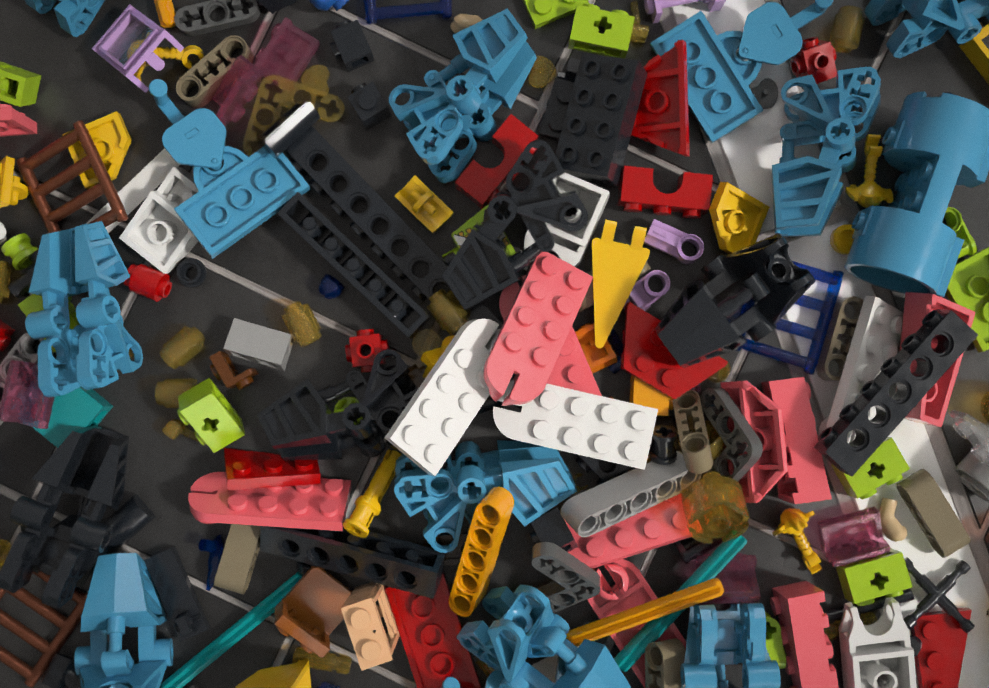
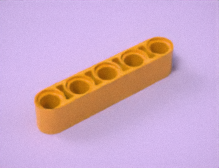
M503 487L492 488L476 506L449 596L451 610L461 617H468L472 614L486 595L514 507L513 495Z

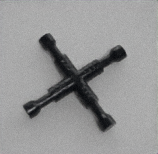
M906 557L904 560L908 572L916 579L915 582L927 593L926 597L917 605V609L903 619L907 628L912 630L917 625V620L938 604L948 616L952 615L965 633L970 632L975 625L969 619L964 618L957 611L958 608L946 596L956 584V580L971 569L969 564L961 560L950 575H946L935 585L925 574H921L914 567L913 562Z

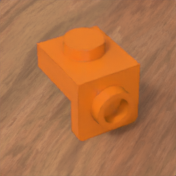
M594 323L585 324L575 332L592 374L618 362L617 356L608 340H606L602 348L595 346Z

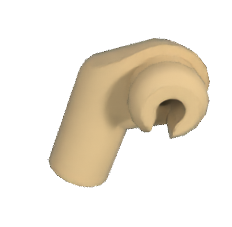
M460 13L454 17V21L451 23V30L457 33L482 21V19L477 15Z
M883 497L877 525L888 539L896 542L902 541L907 536V530L894 516L898 501Z

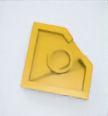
M117 111L85 124L111 180L117 178L132 141L122 116ZM80 141L68 147L74 163L86 156ZM92 167L79 175L87 190L99 183Z
M728 182L719 183L709 212L719 249L730 254L756 243L770 207Z

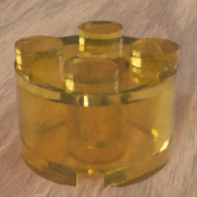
M712 471L704 474L702 479L681 491L687 526L691 537L703 543H713L712 539L722 538L723 542L739 537L748 529L749 512L742 487L736 480L721 476L719 472Z

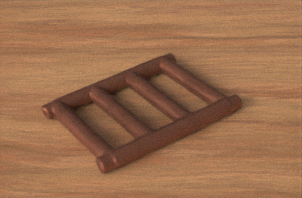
M82 120L73 124V130L28 159L23 157L16 160L19 171L48 233L61 231L57 222L105 194L111 210L90 223L102 221L104 226L107 227L115 221L123 222L128 219L121 199ZM80 141L86 156L40 185L33 170ZM92 167L99 183L52 211L45 196Z
M42 571L39 573L32 572L48 583L51 575H47ZM23 587L15 593L0 589V600L7 592L60 628L53 640L48 642L0 609V625L43 653L35 666L31 667L0 645V662L26 679L24 683L28 687L33 688L38 680H40L54 654L60 651L80 622L88 591L84 593L75 587L71 600L76 602L77 605L67 618L51 606L43 604L41 599Z

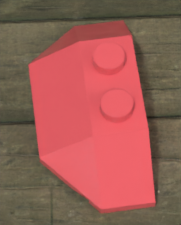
M747 380L721 382V388L729 393L759 437L763 447L760 459L731 489V501L758 503L788 471L782 408ZM729 417L727 426L733 432L734 421ZM728 460L729 473L732 475L734 466L731 460Z

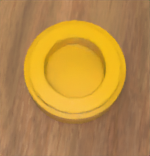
M851 224L841 225L831 233V247L839 254L846 255L850 252L854 240L852 236L855 230Z

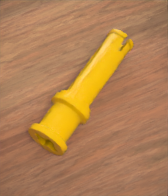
M390 449L386 451L367 490L355 500V509L350 518L345 519L343 522V527L349 533L360 538L368 536L370 532L368 528L373 518L380 514V503L396 474V460L401 456L399 452L391 451Z

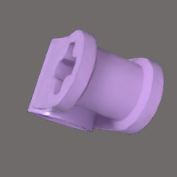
M653 270L635 283L629 295L630 300L627 299L623 309L625 310L626 304L632 301L634 305L646 311L651 307L652 303L669 291V276L660 270ZM650 277H658L662 280L663 288L660 292H653L649 289L648 280Z

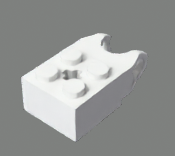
M564 173L553 181L560 193L576 191L587 211V223L578 231H568L548 223L545 224L554 239V246L550 251L556 253L561 260L577 267L583 259L608 202L610 191ZM576 208L578 212L571 216H566L565 212L564 218L568 222H576L581 217V211ZM529 230L524 238V250L535 243Z
M893 597L886 598L879 620L871 625H863L858 609L853 606L852 602L845 603L839 626L843 687L917 688L914 649L911 647L910 632L902 618L899 602Z

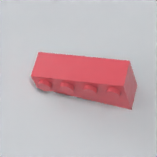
M906 292L900 350L902 349V342L921 328L923 325L922 320L931 311L937 309L952 310L970 328L975 312L932 293ZM936 336L931 341V347L933 350L938 345V339ZM963 353L909 412L905 419L942 427ZM913 360L910 365L911 373H914L917 369L916 360Z
M805 377L761 382L763 394L782 408L788 471L777 482L779 499L792 504L831 500L822 454L814 448L819 441L815 417L810 404L811 389L809 383L805 382Z
M808 581L772 588L774 597L770 598V604L773 614L775 616L778 615L781 627L782 642L787 655L785 670L788 675H791L793 686H790V688H839L836 669L832 663L829 664L828 660L833 658L834 652L832 643L824 633V628L829 627L828 615L823 612L820 602H825L824 591Z

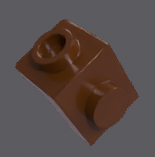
M218 351L209 357L213 363L210 366L212 373L218 381L222 380L226 388L237 387L238 390H242L254 383L252 378L259 374L256 368H249L239 374L226 352Z

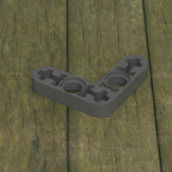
M210 0L180 8L176 12L174 20L176 26L184 35L198 36L255 22L260 16L261 8L255 0ZM248 2L251 8H249L248 14H244L241 9L244 8L243 4ZM231 5H232V7H233L234 10H235V11H233V13H234L235 16H236V17H234V18H232V13H231V10L229 9V6H231ZM216 8L225 10V17L219 22H214L210 18L211 12ZM201 12H203V16L207 24H204L201 19L203 17L200 14ZM189 15L194 19L191 27H187L184 23Z
M719 387L705 389L700 397L702 410L727 446L713 462L712 468L703 473L699 480L700 491L707 499L726 496L760 459L763 452L762 443L729 393ZM729 417L734 421L733 432L727 426ZM728 460H731L734 466L732 475L727 470Z
M540 542L533 546L532 566L554 580L536 588L550 600L553 613L599 594L600 575L554 543Z

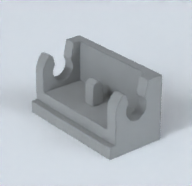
M234 318L223 349L229 356L285 372L293 346L291 342L292 335Z

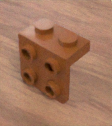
M312 566L276 605L274 624L281 634L287 637L292 636L299 641L300 646L310 654L314 652L323 658L330 650L329 635L344 619L341 607L352 593V590L324 569Z

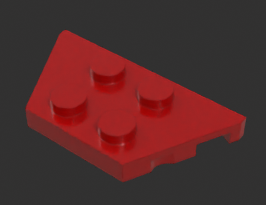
M678 40L674 43L675 47L661 56L659 54L656 55L643 67L647 72V78L631 136L688 157L690 156L687 47L684 40Z
M631 302L626 304L625 330L623 331L624 352L621 359V369L670 399L675 400L727 365L728 361L718 356L686 368L681 367L656 333L655 328L660 320Z

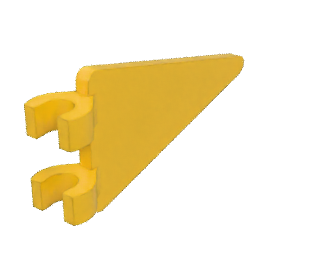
M605 220L601 239L594 238L592 240L595 346L597 348L604 346L650 255V250L643 248L647 228L635 226L631 244L629 245L613 241L617 222Z

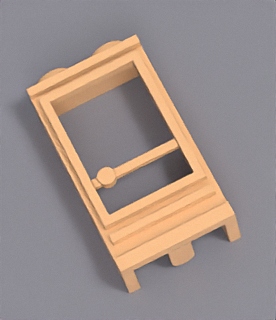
M374 582L355 587L341 607L361 671L393 660L392 654L400 637L385 591L386 586ZM381 617H384L388 630L387 634L385 633Z

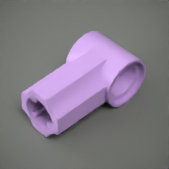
M656 219L653 220L644 240V244L677 258L683 264L694 263L704 251V243L700 237L682 232ZM686 242L694 244L697 250L696 255L686 256L682 252V244Z

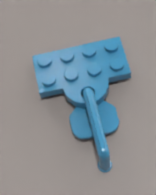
M815 0V3L791 18L782 5L776 2H768L748 14L743 32L726 31L719 35H716L703 12L699 11L652 41L650 46L656 55L659 54L661 56L675 47L674 43L678 40L686 42L688 107L712 144L763 112V108L749 88V85L756 79L762 63L780 65L795 56L800 51L803 43L798 29L824 14L834 0Z
M155 79L150 82V93L153 95L158 108L172 124L163 133L162 143L164 148L176 163L195 166L193 176L198 192L174 208L175 213L212 259L278 213L297 192L303 195L310 190L308 183L283 153L274 158L262 147L248 157L239 149L225 146L226 128L211 110L205 108L196 109L184 117L167 96V84L161 79Z

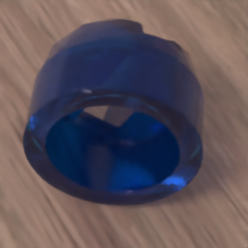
M327 273L319 284V292L326 299L337 298L345 289V286L339 280Z

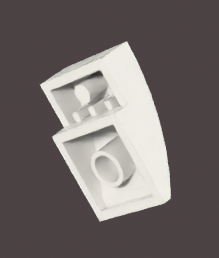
M173 167L157 191L151 190L119 237V239L164 274H168L199 242L174 210V208L198 192L194 183V176L184 168Z

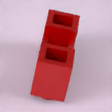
M510 114L492 136V143L504 155L502 163L494 168H485L473 159L455 181L456 189L483 209L500 192L499 189L506 182L509 172L525 147L530 142L538 140L539 135ZM533 147L530 149V152L533 154V156L538 149H535ZM519 172L513 175L512 181L517 177Z
M623 166L620 175L617 206H623L624 211L642 212V209L654 210V214L664 216L671 215V212L683 213V217L691 219L701 218V215H705L709 211L713 175L683 172L678 178L676 192L665 194L654 186L653 168Z

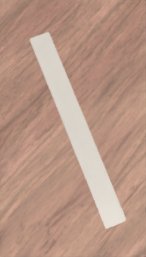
M165 148L118 192L127 216L149 195L151 190L154 191L164 181L173 167L181 165L175 162ZM109 203L101 208L86 224L110 211ZM115 221L105 227L107 232L110 233L120 222Z

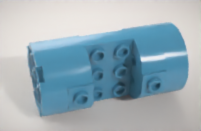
M923 91L915 92L905 97L896 124L887 129L882 140V144L885 145L882 152L885 160L892 167L903 172L895 183L894 189L897 191L895 199L892 203H889L888 207L872 205L856 214L852 223V228L855 229L852 236L854 240L844 268L851 275L884 289L903 294L906 292L932 293L944 297L964 239L956 237L955 231L942 223L955 185L973 188L986 181L989 172V109L961 96L942 93L941 97H926L927 94Z

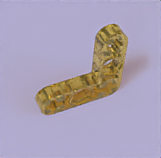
M276 74L267 75L260 84L243 140L244 152L247 156L255 153L252 151V146L248 144L249 140H255L257 131L251 130L252 126L254 125L256 128L266 131L279 119L283 106L290 109L296 104L294 94L298 90H306L310 93V103L313 107L316 103V94L322 95L320 99L322 103L329 104L331 100L336 101L335 106L339 108L338 113L333 112L331 116L326 115L325 108L318 106L320 119L327 122L338 121L343 116L344 105L342 100L334 94ZM273 80L279 81L278 87L283 89L281 93L276 92L273 102H279L278 108L270 103H260L261 97L267 100L269 95V89L265 88V84H271ZM262 108L271 110L274 115V120L269 125H262L256 118L257 112Z

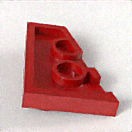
M224 448L227 490L320 484L321 473L317 460H283L280 454Z
M957 609L964 618L970 620L971 609ZM945 611L923 614L917 620V625L911 630V635L917 636L922 642V649L914 657L918 687L958 688L968 633H965L952 615L948 616Z

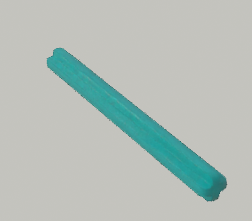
M732 531L677 591L715 578L747 544L746 538L738 531ZM685 609L647 622L614 658L620 670L627 672L645 653L646 646L649 643L655 642Z
M298 572L161 683V688H182L274 613L276 605L303 576Z

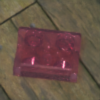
M285 17L282 23H277L271 32L272 39L266 48H261L257 53L254 67L261 76L290 93L321 44L319 40L294 26L292 21Z
M242 55L236 58L213 96V100L221 106L216 116L224 126L231 121L237 123L246 111L243 107L259 91L257 85L265 74Z
M11 360L0 404V421L17 422L35 428L48 429L54 397L44 396L38 387V363Z
M875 506L817 522L821 551L832 567L845 566L852 562L874 558L890 552V545L882 535L880 512Z
M711 554L696 558L693 573ZM737 554L715 577L720 579L723 585L724 593L722 596L700 604L759 602L761 595L755 573L756 555Z

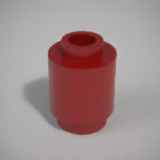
M132 264L127 269L131 277L124 281V285L129 287L130 291L156 302L169 295L172 282H170L168 274H164L144 264Z

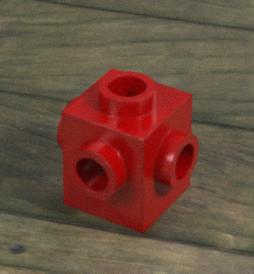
M818 37L802 40L803 43L800 51L790 60V67L796 78L813 75L816 83L819 84L836 77L835 61L837 56L831 41L818 40Z
M374 329L356 331L357 336L349 337L350 344L345 345L347 362H352L354 368H361V373L371 372L376 355L383 350H389L388 340H383V335L379 333L374 334ZM367 344L371 347V353L368 356H363L361 354V347ZM385 358L381 360L380 365L386 364Z

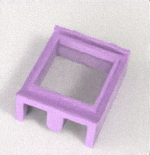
M129 4L93 46L92 50L146 93L149 88L136 78L134 73L144 62H147L157 71H161L164 68V61L153 52L164 38L180 52L184 47L165 29Z

